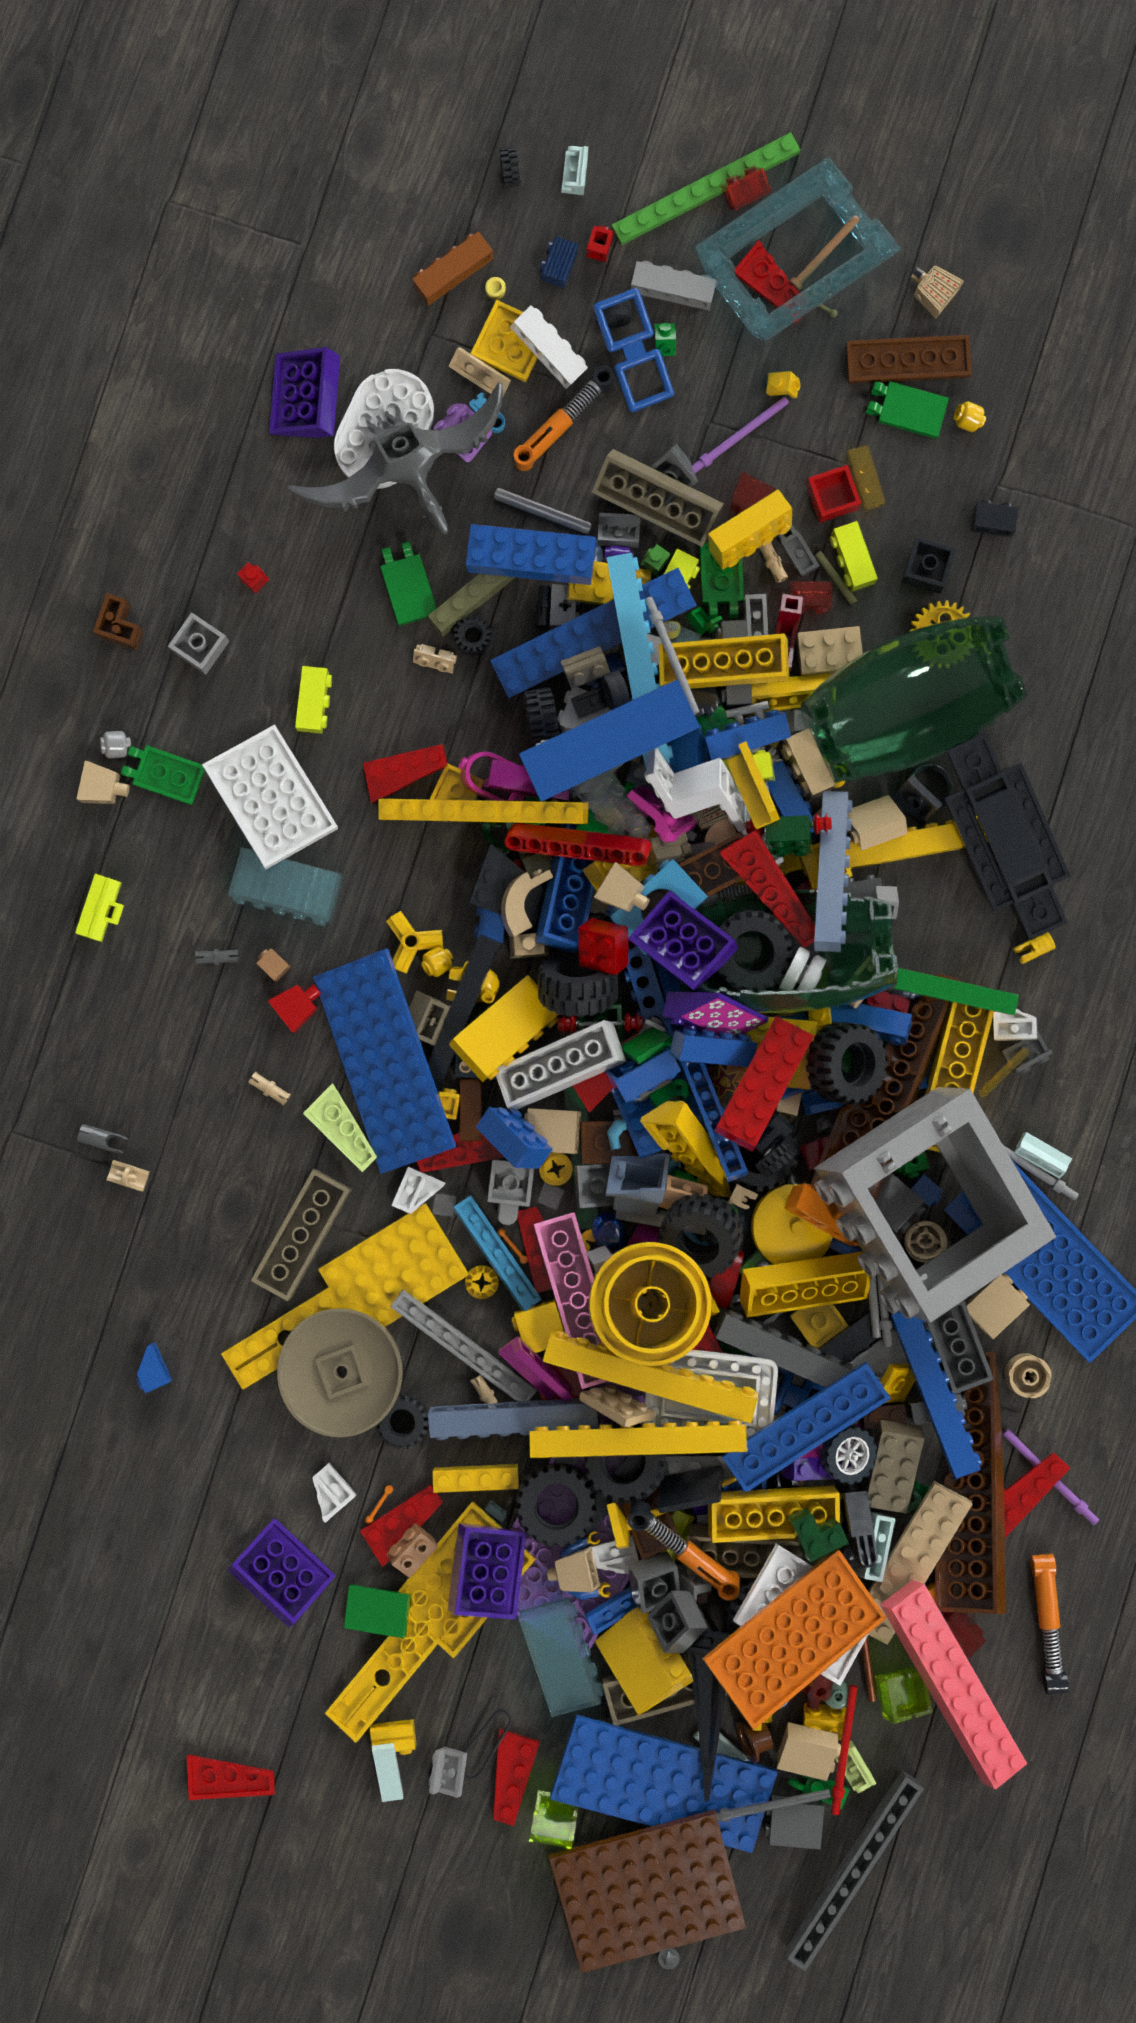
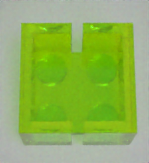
M915 1666L896 1670V1673L889 1672L875 1676L883 1719L896 1724L910 1720L912 1716L917 1718L933 1713L928 1688Z
M538 1790L529 1841L571 1849L578 1807L551 1800V1792Z

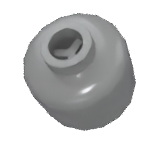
M123 731L105 732L103 737H100L101 753L105 754L107 758H121L127 755V750L131 746L130 737H126Z

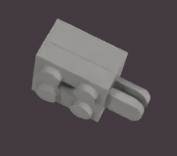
M492 1160L488 1202L499 1203L498 1220L502 1224L511 1225L517 1220L519 1206L530 1207L534 1169L514 1168L509 1161Z

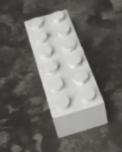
M603 1020L513 1060L506 1067L504 1065L498 1068L500 1072L496 1077L507 1108L518 1110L627 1062L614 1024Z

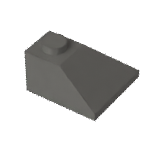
M677 444L650 466L689 487L698 482L689 458Z

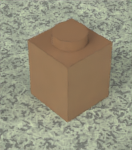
M265 949L258 956L259 961L257 964L276 982L291 968L273 949L269 951Z

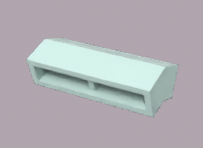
M1027 1132L1023 1133L1014 1152L1059 1179L1066 1173L1068 1165L1072 1160L1069 1156Z

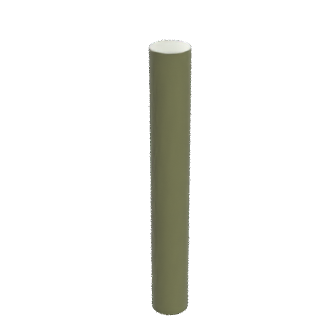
M822 551L818 552L815 555L816 559L849 604L853 605L858 600Z

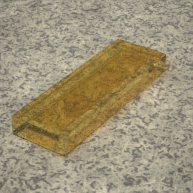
M868 445L848 450V457L865 511L885 505V499Z
M1023 1047L979 1090V1094L983 1098L988 1095L1030 1054V1051Z

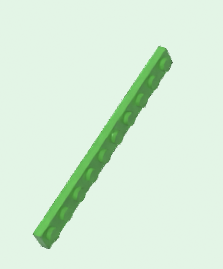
M789 133L612 224V230L620 245H623L724 193L722 186L755 169L759 175L800 154V148L792 133Z

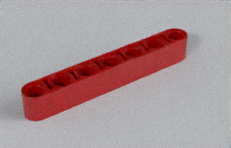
M524 823L512 824L505 838V845L514 851L609 863L616 862L633 866L645 865L652 848L651 843L644 838Z

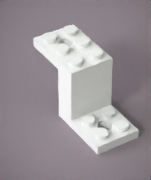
M658 748L647 752V757L645 758L647 767L644 773L646 781L652 784L656 796L662 799L666 811L670 812L674 819L719 804L721 809L726 811L731 825H735L738 832L746 830L747 807L736 782L721 758L673 773Z

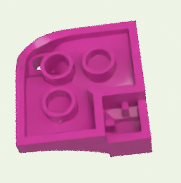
M646 785L632 789L627 795L633 801L631 805L635 807V811L640 816H651L655 820L654 830L664 842L677 841L683 833L694 829L699 823L690 814L674 819L671 813L666 811L662 799L658 798Z

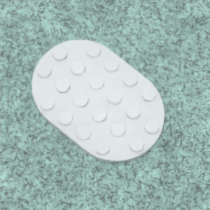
M387 369L384 372L370 375L360 384L337 430L334 442V451L338 465L348 478L363 468L373 454L376 435L369 430L366 423L367 420H370L378 428L376 416L380 415L384 424V430L389 429L393 425L388 422L384 412L388 411L396 419L395 407L398 406L404 422L412 423L422 430H430L434 419L433 400L428 388L418 377L404 370ZM389 481L382 483L378 486L377 489L392 486L396 484V482Z

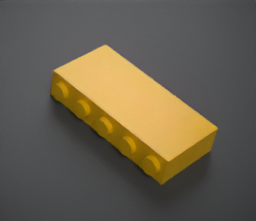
M527 975L453 1038L449 1045L482 1082L487 1078L492 1080L500 1072L498 1070L500 1066L504 1065L506 1067L515 1059L513 1055L516 1052L523 1053L529 1047L528 1042L531 1039L536 1041L544 1034L542 1030L546 1026L551 1028L558 1022L557 1016L559 1014L547 1010L546 1007L544 1008L538 999V985Z

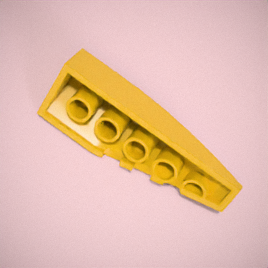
M666 1101L641 1117L640 1122L663 1150L668 1149L672 1153L671 1158L676 1162L680 1160L685 1165L684 1170L697 1176L698 1183L707 1185V1191L712 1196L731 1197L732 1193L729 1183H727L711 1140L685 1102Z

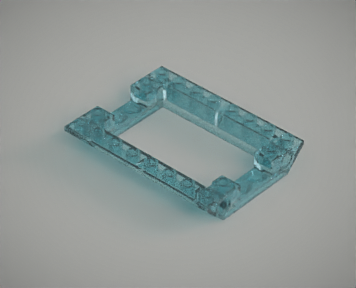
M827 157L694 247L706 275L717 279L715 286L751 334L765 342L901 251L900 246L879 219L875 218L871 221L852 196L853 186L830 157ZM823 196L844 224L856 215L859 218V222L851 230V233L864 250L771 312V315L766 311V306L758 297L754 300L736 277L735 266L730 260L731 257Z

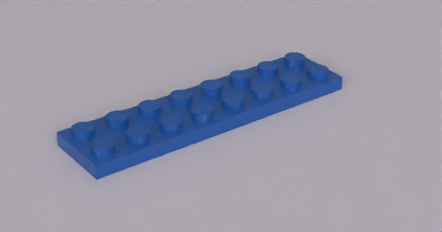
M865 1361L748 1437V1452L724 1453L722 1458L744 1491L748 1492L891 1398Z

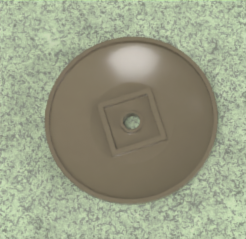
M346 1308L324 1310L309 1316L298 1324L287 1337L282 1347L277 1368L279 1390L291 1414L308 1429L330 1437H348L361 1434L381 1422L391 1411L398 1398L403 1377L399 1349L387 1329L373 1317L363 1312ZM339 1366L346 1367V1377L342 1378L337 1374Z

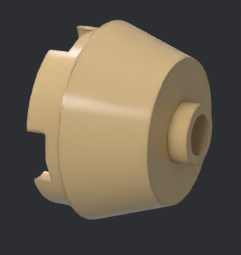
M921 1221L908 1229L904 1243L908 1254L913 1259L927 1263L946 1250L947 1237L943 1229L936 1223Z

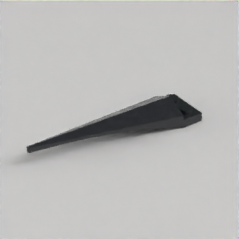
M705 1630L687 1649L690 1673L693 1678L692 1685L698 1722L704 1799L706 1803L710 1800L726 1692L702 1658L731 1635V1633Z

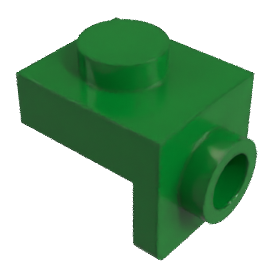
M675 323L654 324L655 349H659L662 356H675Z
M702 607L689 612L685 616L700 636L707 632L709 634L715 632L719 628L718 623L723 619L721 616H718L711 620Z

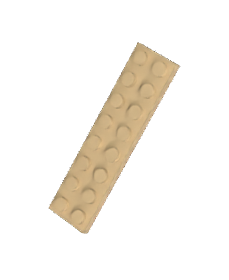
M935 1481L932 1483L887 1558L883 1582L874 1581L868 1590L880 1608L881 1603L911 1580L925 1584L971 1508V1500ZM886 1617L868 1635L888 1645L895 1630Z

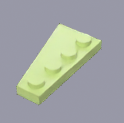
M332 1083L303 1114L363 1172L377 1156Z

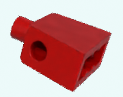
M314 984L306 991L299 985H296L273 997L268 1002L293 1033H296L318 1009L312 1001L320 996L321 993Z

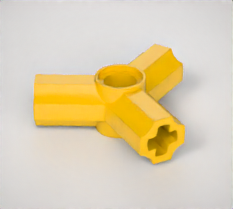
M401 911L386 921L401 942L392 960L396 970L407 974L417 950L433 949L437 946L443 948L442 930L415 932ZM410 936L417 939V943L413 947L406 945V940Z

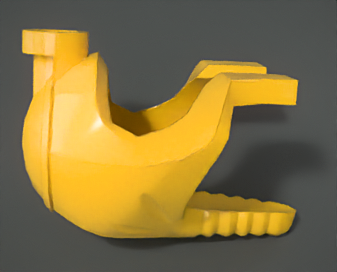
M469 961L465 962L463 968L453 966L449 970V979L461 981ZM491 969L488 972L476 1003H492L499 991L500 982L498 976ZM448 989L446 1000L453 1001L457 991Z

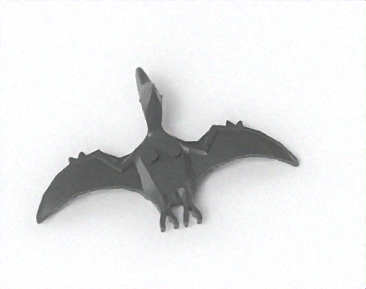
M500 382L497 383L487 401L470 418L458 425L441 430H422L412 423L404 422L398 406L395 407L396 419L388 411L384 412L388 422L393 425L389 429L384 430V424L380 415L376 416L378 428L370 420H367V426L376 435L373 454L363 468L348 479L334 485L324 487L290 485L288 490L306 502L324 507H342L346 512L349 507L357 509L358 504L370 502L372 495L382 483L391 481L408 484L416 490L423 518H426L439 532L446 535L448 533V526L442 512V507L439 506L426 484L427 474L434 460L441 454L458 453L465 455L473 447L478 449L480 442L488 441L486 435L495 425L502 406L503 386Z

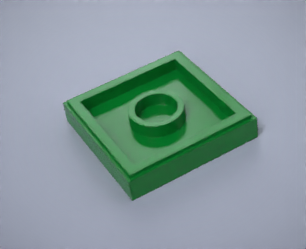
M651 1027L622 1045L625 1056L638 1064H642L672 1045L673 1038L671 1035Z

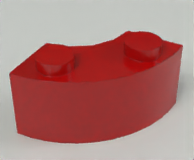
M744 1251L738 1252L730 1268H727L722 1274L716 1273V1276L710 1277L709 1281H707L710 1293L719 1307L726 1309L729 1307L739 1276Z

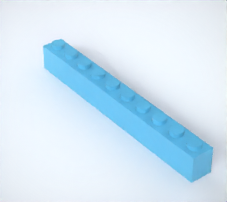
M632 553L607 557L630 688L634 700L660 688V683H655L654 675H658L656 662L652 663L650 654H654L652 641L648 642L647 633H651L649 621H644L643 612H647L645 599L640 600L639 591H643L641 578L636 579L635 570H639L637 557L633 558ZM667 743L657 747L666 762L670 763L669 759L673 758L672 747L667 746ZM647 752L643 754L645 768L647 767L645 758L647 757Z

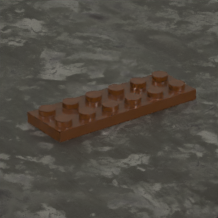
M969 335L846 341L848 384L970 378L972 375Z

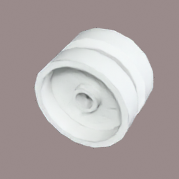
M799 947L779 988L789 993L797 982L800 985L796 991V997L806 1001L811 991L815 989L827 959L816 955L813 957L810 965H807L806 962L810 956V951Z

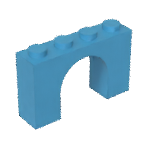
M668 859L658 867L660 871L655 876L650 874L642 882L644 884V889L641 893L643 896L647 897L653 891L660 889L670 890L694 909L708 898L673 859L671 861ZM635 905L630 912L616 907L611 911L613 915L610 918L616 924L628 927V937L644 920L642 909Z

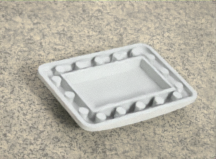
M691 1350L680 1359L669 1363L675 1369L686 1368L691 1370L692 1374L699 1376L706 1374L719 1382L726 1380L734 1383L736 1387L743 1388L746 1386L753 1388L759 1395L751 1423L646 1392L645 1404L655 1411V1416L653 1420L646 1421L644 1424L655 1423V1427H664V1423H677V1427H685V1422H698V1426H707V1422L720 1421L721 1426L729 1425L728 1421H741L742 1425H747L748 1438L773 1422L778 1366L769 1359Z

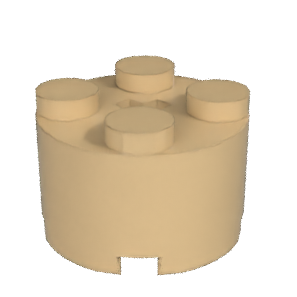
M1022 1353L1008 1361L1004 1368V1378L1007 1386L1016 1394L1025 1398H1038L1049 1389L1051 1370L1047 1363L1039 1357L1029 1353ZM1026 1372H1029V1373H1030V1374H1029V1377H1030L1029 1380L1025 1379V1377H1026V1374H1025V1373H1026Z

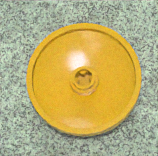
M786 1184L770 1190L760 1199L753 1212L751 1233L754 1244L760 1254L774 1265L821 1258L828 1250L833 1239L831 1235L784 1209L793 1186L797 1184Z

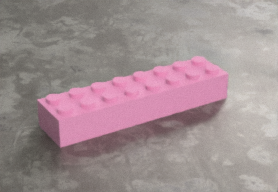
M575 1212L533 1224L565 1333L568 1334V1337L574 1339L577 1337L585 1338L594 1345L598 1343L603 1344L597 1336L590 1319L589 1293L594 1277ZM577 1372L582 1389L607 1382V1380Z

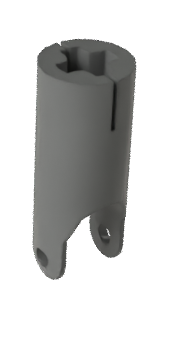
M82 1124L79 1130L81 1132L78 1133L77 1137L78 1142L119 1154L123 1152L110 1148L108 1146L109 1140L114 1137L128 1140V1138L120 1134Z

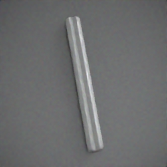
M497 488L494 499L584 534H588L591 529L590 522Z

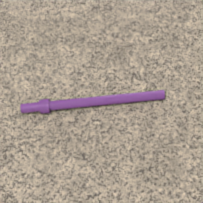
M783 397L711 452L699 457V461L692 465L694 472L697 473L703 467L707 468L713 463L712 461L789 404L787 398Z
M1009 1429L1002 1433L1033 1466L1041 1462ZM1060 1480L1054 1485L1074 1506L1073 1509L1079 1515L1082 1514L1092 1525L1099 1521L1088 1509V1505L1082 1499L1079 1500Z

